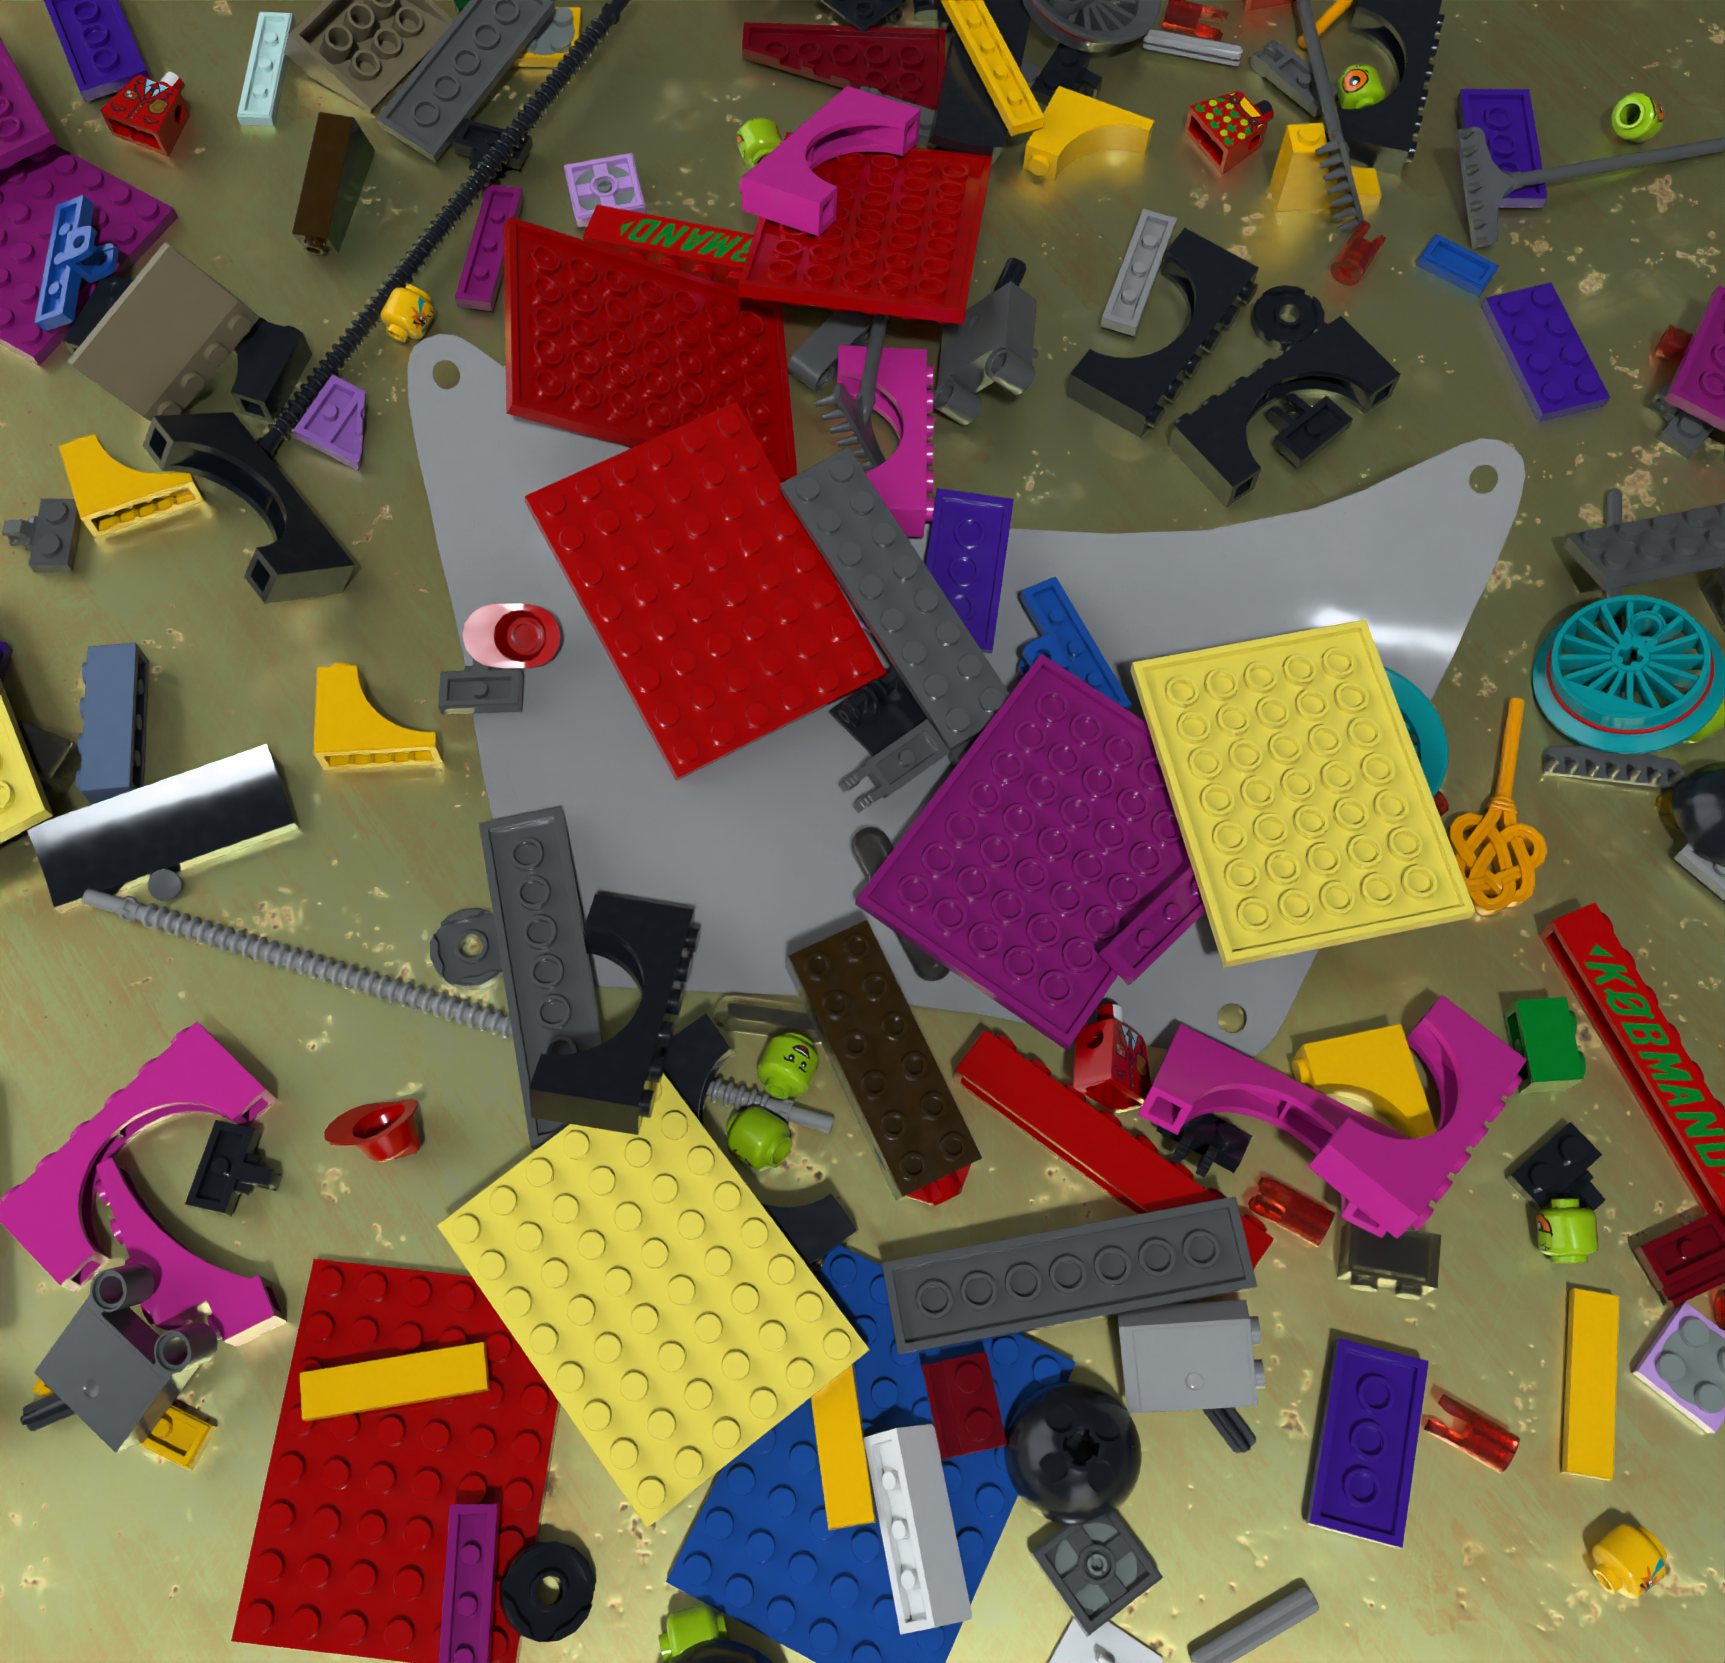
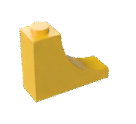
M1058 86L1043 113L1045 116L1043 128L1034 130L1026 144L1023 169L1055 181L1061 171L1070 163L1094 152L1124 150L1145 155L1150 146L1155 121Z
M1323 122L1287 125L1270 182L1275 212L1332 208L1330 202L1346 194L1345 190L1330 195L1326 191L1342 180L1341 178L1326 182L1323 180V176L1337 169L1336 165L1322 169L1319 163L1331 157L1329 152L1317 155L1315 151L1327 144ZM1351 166L1360 205H1378L1382 194L1375 168ZM1347 203L1333 208L1349 207L1350 205Z
M96 434L79 437L71 442L58 445L79 516L94 538L204 502L201 489L192 474L183 472L147 473L126 467L108 454Z
M338 662L331 666L317 667L313 754L323 770L443 763L444 749L436 732L415 731L398 726L385 719L370 705L367 695V684L358 665Z
M1401 1024L1303 1044L1294 1055L1295 1059L1292 1061V1070L1296 1081L1322 1094L1338 1095L1359 1101L1373 1108L1384 1116L1399 1132L1413 1139L1436 1133L1437 1129Z

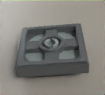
M1116 1511L1107 1518L1091 1524L1066 1525L1030 1553L1037 1566L1087 1637L1163 1578Z

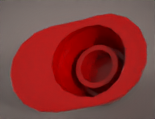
M495 603L483 605L473 611L468 617L462 634L465 648L470 656L482 665L495 668H533L542 666L553 658L559 648L561 638L559 625L553 615L544 608L531 604Z
M405 1099L398 1102L365 1104L350 1109L328 1125L324 1132L325 1140L331 1145H355L369 1159L376 1163L416 1154L420 1149L418 1125L414 1117V1113L418 1108V1101L415 1099Z

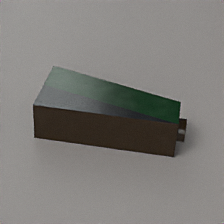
M323 112L318 113L292 234L303 246V249L312 254L324 255L325 252L339 254L374 157L375 149L354 117Z

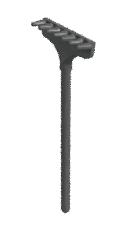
M1295 0L1330 142L1315 151L1317 155L1331 152V157L1319 163L1321 169L1332 165L1337 167L1334 171L1323 176L1324 182L1337 178L1342 180L1327 189V194L1346 191V194L1330 202L1331 207L1347 203L1350 205L1333 215L1335 220L1354 216L1352 220L1337 227V231L1340 233L1359 227L1363 229L1366 228L1349 162L1350 149L1344 139L1310 0Z
M1469 127L1459 129L1456 133L1472 250L1491 246L1497 241L1498 208L1501 201L1514 190H1519L1525 186L1725 152V137L1527 172H1510L1499 168L1492 161L1486 144L1485 134L1481 128Z
M883 314L873 316L862 382L857 399L852 398L843 383L834 384L833 394L814 401L815 407L838 404L839 408L823 414L822 419L825 421L846 418L847 421L833 426L829 430L831 434L854 432L853 435L837 441L839 447L861 445L860 448L851 452L855 458L868 457L869 460L859 463L863 471L872 470L886 461L877 443L870 417L876 403L875 388L888 315Z
M1612 488L1607 492L1606 527L1622 524V492L1617 488ZM1622 587L1606 590V598L1622 596ZM1622 616L1613 617L1622 634ZM1610 687L1605 690V693H1608ZM1553 746L1545 754L1543 774L1668 789H1675V786L1685 775V771L1681 770L1679 764L1670 758H1661L1648 753H1610L1587 746Z

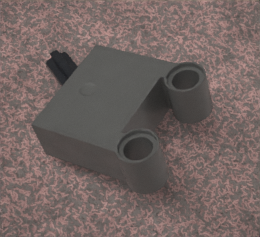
M1009 258L993 293L966 310L964 324L953 323L943 325L938 382L933 397V406L963 426L974 421L980 412L982 401L976 395L977 392L996 382L1011 393L1019 395L1027 390L1035 376V367L1032 365V361L1038 357V351L1033 348L1037 300L1019 288L1026 272V264L1016 258Z
M133 1263L101 1271L94 1277L91 1283L90 1295L34 1372L54 1394L26 1405L23 1408V1416L20 1417L22 1425H27L30 1431H37L77 1414L115 1453L141 1444L147 1439L197 1368L214 1357L218 1346L216 1333L207 1324L197 1322L164 1332L159 1336L130 1308L131 1306L146 1302L154 1291V1278L149 1268L143 1264ZM185 1343H186L187 1348H188V1353L186 1352V1349H185V1346H184Z

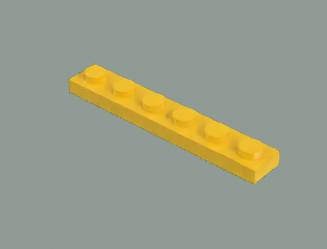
M941 0L1010 135L1014 136L1043 128L1045 116L984 1Z

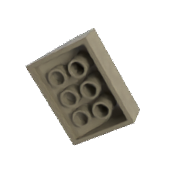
M323 0L289 33L284 53L312 79L371 113L425 58L454 20L433 0Z
M164 242L67 362L149 421H152L153 416L180 415L260 317L228 289L167 242Z

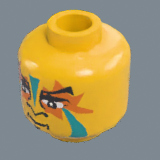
M406 285L405 288H395L380 313L383 323L387 326L386 333L403 343L407 339L420 340L423 338L435 316V310L431 304L432 298L421 289L412 285Z
M1629 1524L1619 1525L1593 1546L1592 1556L1597 1566L1593 1569V1573L1598 1582L1611 1594H1615L1618 1591L1628 1598H1639L1662 1580L1666 1574V1564L1664 1561L1667 1558L1666 1551L1660 1541L1645 1527L1638 1526L1635 1528Z

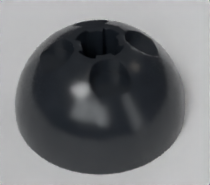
M1725 761L1704 765L1683 777L1673 791L1672 808L1677 824L1690 843L1706 857L1725 867Z
M1075 1381L1059 1382L1045 1386L1022 1402L1009 1423L1006 1432L1007 1446L1004 1447L1008 1476L1021 1499L1042 1517L1065 1525L1091 1524L1103 1520L1117 1511L1133 1492L1139 1478L1142 1462L1139 1434L1131 1416L1123 1405L1101 1388ZM1083 1436H1084V1439L1088 1442L1089 1446L1092 1447V1448H1089V1449H1088L1087 1444L1085 1443L1084 1440H1082V1437H1083Z

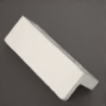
M927 1424L900 1427L864 1437L900 1635L971 1620L972 1612L934 1426Z

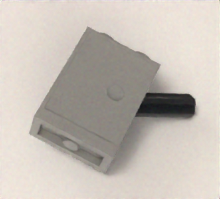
M1233 1300L1171 1304L1118 1313L1127 1412L1146 1413L1202 1409L1233 1452L1245 1453L1249 1451L1256 1442V1436L1234 1407L1258 1406L1256 1388H1265L1262 1359L1254 1360L1253 1345L1261 1344L1258 1316H1249L1247 1301Z

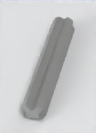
M1150 29L1143 39V49L1233 67H1237L1240 64L1243 52L1241 45L1157 29Z
M1308 1587L1299 1588L1190 1654L1191 1662H1234L1319 1610V1605L1314 1594Z

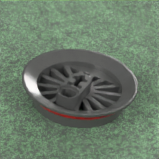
M1022 0L1031 18L1045 33L1068 47L1086 52L1110 51L1121 46L1123 43L1142 37L1153 27L1161 9V0ZM1077 18H1078V25L1074 24V21H1075V19H1077Z

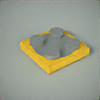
M555 7V11L511 67H558L557 64L560 60H563V55L569 53V48L574 46L575 40L580 39L583 17L581 7Z

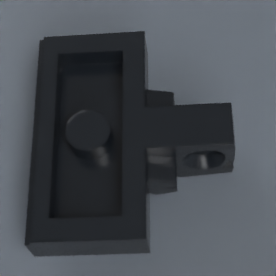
M1059 43L1030 88L1036 101L1048 106L1058 86L1096 99L1101 91L1102 77L1087 69L1090 54Z
M465 119L453 141L455 153L469 156V163H471L469 166L470 171L474 168L478 169L477 163L484 161L483 155L490 154L489 148L495 147V140L501 139V133L507 131L506 129ZM524 135L525 141L519 143V149L513 150L514 154L512 157H507L508 163L504 166L520 170L533 146L531 136Z
M215 1120L185 1205L190 1208L231 1217L239 1194L249 1196L252 1186L277 1191L282 1174L276 1173L275 1169L260 1166L262 1157L253 1154L261 1133L255 1128Z
M1571 1122L1566 1124L1506 1178L1536 1212L1546 1207L1551 1202V1199L1555 1197L1579 1199V1207L1589 1208L1593 1211L1606 1200L1590 1182L1594 1177L1586 1170L1602 1154Z

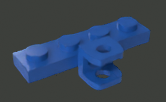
M84 195L56 205L35 317V324L45 331L74 322L79 288L82 282L81 277L92 283L111 275L116 269L119 249L111 243L98 247L94 245L95 236L97 235V231L91 227L94 203ZM107 258L105 263L101 265L102 261Z
M1055 576L1022 590L1020 599L1042 637L1028 643L1023 650L1022 655L1024 658L1018 666L1022 677L1025 676L1040 654H1043L1129 711L1132 705L1057 577Z

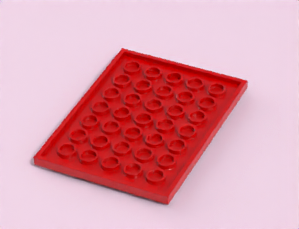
M787 132L785 139H787L792 133ZM912 147L904 156L884 152H855L840 155L823 162L813 169L812 172L822 180L838 186L836 220L821 235L816 236L759 216L738 281V297L750 298L759 302L766 300L785 302L793 306L810 305L825 307L832 311L842 309L859 311L867 315L899 316L906 320L924 319L937 321L941 324H964L990 178L992 156Z
M511 216L507 218L503 226L506 414L635 447L737 401L780 481L783 483L797 475L781 303L769 300L759 302L750 298L738 297V289Z
M737 401L525 495V503L676 781L856 692L870 681L886 675L885 668L823 556L781 493L780 484L782 482Z
M313 1259L231 1641L408 1663H439L450 1504H499L500 1521L491 1663H519L523 1637L519 1636L506 1623L499 1605V1584L506 1566L520 1550L539 1540L561 1404L472 1276ZM480 1342L486 1344L490 1391L307 1422L302 1420L301 1372Z

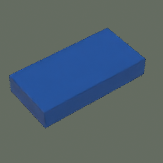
M1435 234L1417 263V266L1479 298L1499 265L1438 234Z

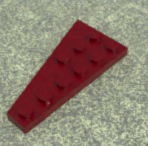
M744 22L742 58L840 88L849 86L860 90L861 86L864 87V85L866 87L869 86V88L873 87L878 89L883 96L888 95L935 111L945 68L946 29L871 27L863 33L855 26Z

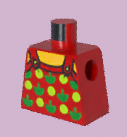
M1234 91L1191 105L1184 131L1223 175L1261 147L1268 125L1267 122L1273 119L1274 111L1272 105L1267 100L1253 105L1242 92Z

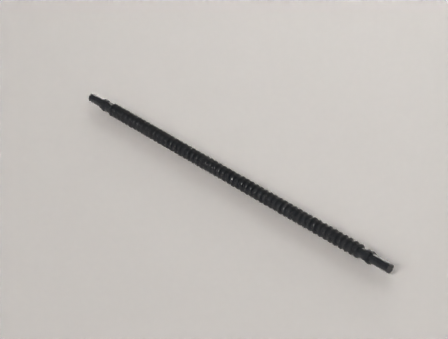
M612 0L610 4L605 3L599 18L591 20V25H588L585 32L580 34V39L575 40L574 46L569 48V53L563 55V60H560L557 64L558 67L553 68L552 74L547 75V82L541 83V89H536L535 96L529 98L530 103H525L524 110H520L518 117L512 119L513 125H508L506 127L507 132L501 133V139L495 140V147L489 148L490 154L483 155L484 161L477 163L478 169H472V176H467L465 179L466 183L460 184V191H455L454 198L448 199L449 206H443V213L436 214L437 221H431V228L424 229L425 236L421 235L418 237L419 244H412L413 251L406 252L407 259H400L401 267L395 266V274L388 275L389 282L384 281L381 283L383 290L377 289L375 291L377 297H370V305L366 304L363 306L364 313H357L358 321L352 320V328L344 330L346 336H339V344L332 345L333 352L328 351L325 353L327 360H320L319 365L321 367L313 368L314 376L309 375L306 377L308 384L302 383L300 385L302 391L294 392L295 400H288L287 404L289 407L281 408L282 416L277 415L274 417L276 424H269V432L263 438L256 440L270 459L276 455L279 443L282 440H288L287 433H293V425L299 423L301 420L300 416L306 413V409L313 403L312 401L315 400L332 374L339 376L338 368H345L344 361H351L352 359L350 353H357V345L361 346L364 344L363 337H370L369 329L375 330V322L382 321L380 313L391 292L397 287L405 288L406 283H413L412 276L419 275L418 268L422 269L425 267L424 260H431L430 253L437 252L436 245H443L442 238L449 237L448 230H455L454 223L458 224L461 222L460 216L467 214L466 208H472V201H477L479 199L478 194H482L485 191L484 186H489L490 179L496 178V172L502 170L501 164L505 165L508 163L507 157H512L514 154L513 150L519 149V143L525 141L524 135H530V128L536 127V121L542 120V114H546L548 107L553 106V100L559 98V93L565 91V86L570 84V79L576 77V72H579L582 68L581 65L586 64L587 58H590L593 55V51L598 49V44L603 43L604 37L609 35V27L616 25L620 21L621 12L631 0ZM239 468L240 474L250 476L245 470Z

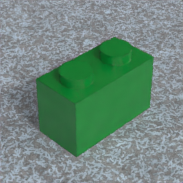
M1567 997L1516 1000L1503 1012L1510 1047L1527 1059L1518 1072V1075L1523 1078L1518 1086L1519 1094L1570 1090L1584 1080L1586 1061L1583 1053L1578 1051L1575 1038L1577 1020L1574 1012L1569 1010Z

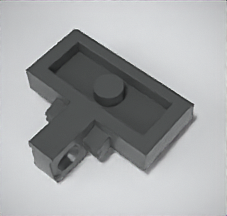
M1665 383L1649 405L1662 413L1669 422L1658 440L1688 459L1692 457L1715 427L1664 401L1670 385Z
M41 499L38 516H29L28 521L22 519L4 521L2 535L6 537L11 546H23L25 550L31 551L29 566L34 572L72 571L81 524L75 499Z
M473 659V666H465L464 671L441 672L439 710L442 715L521 712L523 674L520 669H502L485 666Z

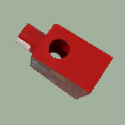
M167 72L160 82L142 75L135 76L100 110L113 136L167 157L171 154L189 119V111L181 95L185 84L179 76L172 72Z
M1116 1004L1099 1006L1097 1008L1098 1022L1084 1025L1076 1037L1074 1089L1116 1114L1139 1109L1151 1086L1144 1038L1123 1024V1008Z

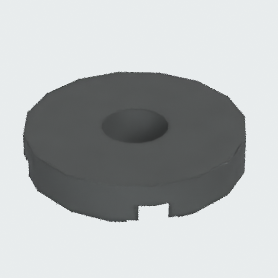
M481 908L462 909L447 916L440 923L441 927L437 930L436 935L435 933L433 934L430 942V958L442 979L453 987L467 991L484 989L498 982L503 977L492 913ZM470 940H479L483 943L481 953L473 958L464 957L462 955L464 944Z

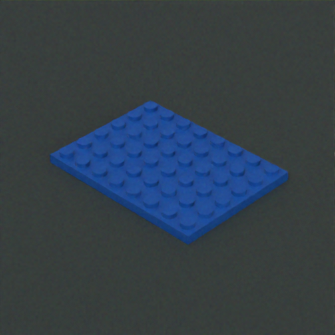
M840 1245L827 1255L816 1277L870 1349V1351L854 1363L865 1437L894 1428L933 1425L921 1369L922 1365L987 1352L1005 1437L1009 1423L1022 1402L1045 1386L1067 1382L1076 1362L1018 1333L898 1356L883 1267ZM811 1398L721 1469L666 1581L670 1585L711 1605L713 1608L816 1663H945L963 1623L962 1621L900 1635L873 1486L872 1492L877 1523L836 1530L828 1529ZM1004 1447L941 1461L970 1605L1018 1497L1006 1469Z

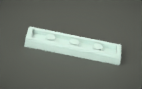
M259 12L237 113L240 125L275 126L289 58L284 53L288 35L295 28L296 23L293 13Z

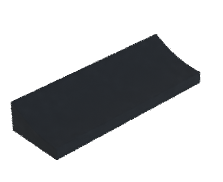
M983 0L1021 70L1031 16L1027 12L1023 1ZM954 27L928 142L952 152L992 156V168L1005 148L1008 129Z
M267 744L48 819L27 829V832L41 865L53 907L59 913H63L85 905L82 899L88 888L113 895L147 883L150 876L157 870L169 869L178 872L299 828L278 761Z

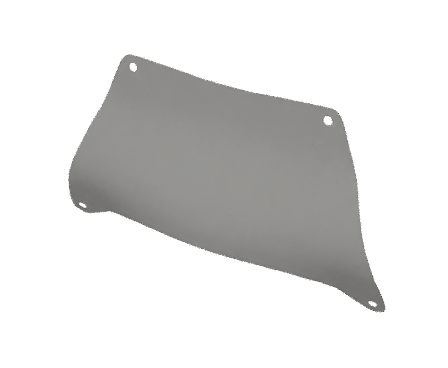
M437 334L425 338L416 344L408 360V404L418 459L430 505L438 550L453 606L465 666H473V658L464 645L462 636L464 624L471 613L483 605L501 603L540 606L551 613L559 625L561 635L559 648L550 661L542 666L533 668H502L520 669L523 674L521 712L473 714L482 773L493 820L561 806L564 814L584 933L585 922L595 894L694 909V927L700 928V940L697 952H689L688 958H692L688 983H681L679 989L698 992L798 995L785 968L788 955L867 920L908 1005L975 1013L1026 1023L855 905L856 898L956 767L949 759L948 754L885 799L881 797L860 813H857L853 807L856 801L864 795L872 793L877 788L868 776L863 778L850 791L843 792L839 784L862 768L861 765L873 756L829 713L830 710L852 695L850 694L676 781L525 503V495L631 448L611 441L506 414V368L475 345L456 335ZM440 361H451L459 369V382L451 389L441 388L434 381L433 369ZM1481 438L1458 445L1367 489L1321 506L1209 530L1109 534L1010 528L992 653L983 652V654L1011 694L1023 678L1018 670V666L1024 658L1022 653L1025 646L1031 641L1042 637L1020 599L1021 592L1056 576L1132 705L1129 711L1145 722L1144 712L1130 671L1132 662L1364 619L1367 621L1383 666L1411 681L1431 701L1494 570L1517 515L1526 475L1523 457L1515 448L1500 440ZM1488 465L1496 470L1498 482L1492 491L1480 494L1471 488L1469 477L1476 467ZM925 521L924 537L907 536L925 565L932 522ZM830 569V571H831V573L833 574L835 580H837L836 576L834 575V573H833L832 570ZM864 631L885 670L893 666L874 635ZM1205 912L1130 985H1127L1118 975L1085 1025L1098 1022L1097 1008L1099 1006L1116 1004L1123 1008V1024L1143 1036L1145 1044L1148 1046L1168 1049L1180 1024L1251 1058L1264 1050L1280 1030L1319 949L1223 968L1207 913ZM588 953L594 986L638 988L632 977L619 965L604 957ZM1234 1003L1240 1005L1246 1012V1025L1237 1033L1224 1031L1218 1023L1217 1016L1219 1010L1226 1004Z

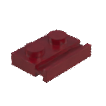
M1716 1212L1633 1249L1657 1290L1660 1289L1667 1301L1665 1305L1668 1309L1725 1283V1227Z
M987 1352L921 1366L941 1461L1007 1446Z

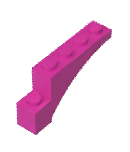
M114 1158L95 1165L101 1179L96 1182V1189L104 1204L111 1206L115 1219L110 1221L112 1232L121 1245L125 1244L130 1257L125 1261V1265L133 1263L143 1264L153 1274L154 1291L146 1302L140 1304L142 1312L150 1325L155 1324L157 1327L170 1331L212 1311V1314L207 1316L209 1326L216 1333L217 1340L223 1339L224 1342L238 1347L287 1322L271 1281L259 1274L250 1279L216 1267L196 1256L174 1238L155 1217L139 1193L127 1166Z

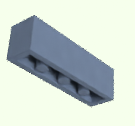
M136 642L89 646L87 662L82 664V678L86 685L85 697L80 699V713L84 720L83 733L78 735V750L82 758L81 769L76 771L75 781L79 793L83 794L91 804L144 787L149 660Z

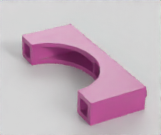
M846 86L757 165L743 175L739 186V191L742 195V211L816 236L821 235L836 220L838 186L822 180L812 170L831 158L855 152H884L904 156L919 141L921 109Z
M838 345L837 384L843 383L852 398L857 399L868 346ZM883 347L875 388L876 403L873 409L892 425L897 433L900 444L889 459L878 467L865 472V474L905 535L908 537H924L925 521H933L934 498H927V493L932 494L934 481V470H927V466L933 465L934 443H927V439L932 440L934 417L927 416V413H932L934 392L927 390V388H932L934 367L933 365H927L926 349Z
M1443 995L1425 1013L1406 1038L1408 1045L1414 1049L1429 1068L1439 1091L1441 1116L1436 1133L1417 1139H1397L1368 1130L1348 1117L1308 1166L1396 1239L1410 1226L1418 1231L1432 1215L1434 1209L1428 1205L1429 1202L1433 1200L1437 1203L1451 1187L1453 1181L1447 1176L1449 1173L1455 1176L1470 1159L1471 1154L1466 1151V1148L1469 1146L1471 1149H1474L1486 1135L1489 1128L1483 1123L1486 1120L1490 1124L1503 1110L1506 1103L1501 1100V1097L1504 1096L1507 1099L1520 1085L1523 1078L1518 1075V1072L1527 1061L1522 1055Z
M196 1022L191 1027L177 1033L171 1042V1046L158 1058H153L146 1062L139 1070L138 1076L125 1089H120L113 1093L106 1100L104 1108L96 1116L77 1126L71 1133L70 1140L57 1152L44 1157L36 1166V1171L24 1183L11 1188L5 1193L0 1204V1222L59 1285L77 1292L111 1260L99 1241L95 1227L94 1212L98 1192L96 1182L101 1180L95 1165L110 1158H115L120 1150L136 1135L164 1119L187 1113H210L227 1118L238 1125L249 1127L277 1099L203 1026Z
M1180 1024L1165 1053L1138 1113L1139 1116L1178 1135L1181 1128L1187 1122L1203 1114L1230 1112L1248 1115L1266 1121L1288 1132L1305 1144L1316 1155L1348 1117L1377 1134L1397 1139H1413ZM1340 1193L1342 1201L1341 1218L1383 1238L1387 1231Z

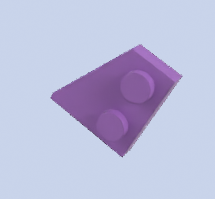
M332 374L294 428V437L359 471L362 462L366 411L365 391Z

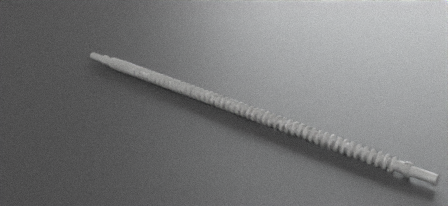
M90 888L83 895L82 901L84 904L119 914L122 920L128 922L132 920L142 921V925L145 928L152 925L156 931H161L164 928L166 934L175 932L178 938H182L185 935L188 941H194L197 938L200 945L207 942L211 948H216L219 945L221 951L230 949L233 955H237L240 952L244 958H249L253 955V959L256 962L264 959L266 965H271L275 962V966L278 969L286 965L288 972H293L297 969L298 974L301 976L308 972L311 979H315L320 976L322 982H327L331 979V983L334 986L342 983L344 989L354 986L356 993L364 989L367 996H372L376 993V997L379 1000L384 999L386 996L389 1003L399 1000L401 1007L409 1003L412 1010L422 1007L424 1014L432 1010L435 1017L444 1014L447 1021L455 1017L457 1024L467 1021L469 1028L477 1024L480 1031L490 1028L492 1035L500 1031L503 1038H508L510 1035L513 1036L510 1015L504 1016L503 1010L493 1013L491 1006H487L485 1009H481L480 1003L470 1006L468 999L458 1002L457 996H452L448 999L445 992H441L439 995H436L434 989H429L425 992L422 985L413 988L412 982L402 985L400 978H396L392 982L389 975H384L380 978L377 971L369 975L366 968L357 971V967L354 964L347 968L344 961H339L335 964L332 957L324 961L321 954H317L315 957L312 956L311 951H305L302 954L299 947L290 950L288 944H283L279 947V943L276 940L268 944L266 937H261L258 940L255 934H249L246 937V933L243 930H239L236 933L233 927H227L224 930V926L221 923H217L214 926L211 920H205L202 923L200 917L191 919L188 913L180 916L178 910L169 912L166 906L158 909L155 903H150L147 906L131 896L121 898ZM722 1077L717 1078L716 1081L713 1080L709 1087L707 1096L711 1097L712 1103L720 1099L725 1107L729 1103L735 1104V1110H739L741 1106L746 1109L760 1106L787 1124L790 1121L829 1134L832 1130L835 1117L795 1105V1100L789 1098L784 1100L774 1099L767 1092L764 1095H760L757 1088H754L752 1092L747 1091L745 1084L737 1088L734 1081L724 1084Z

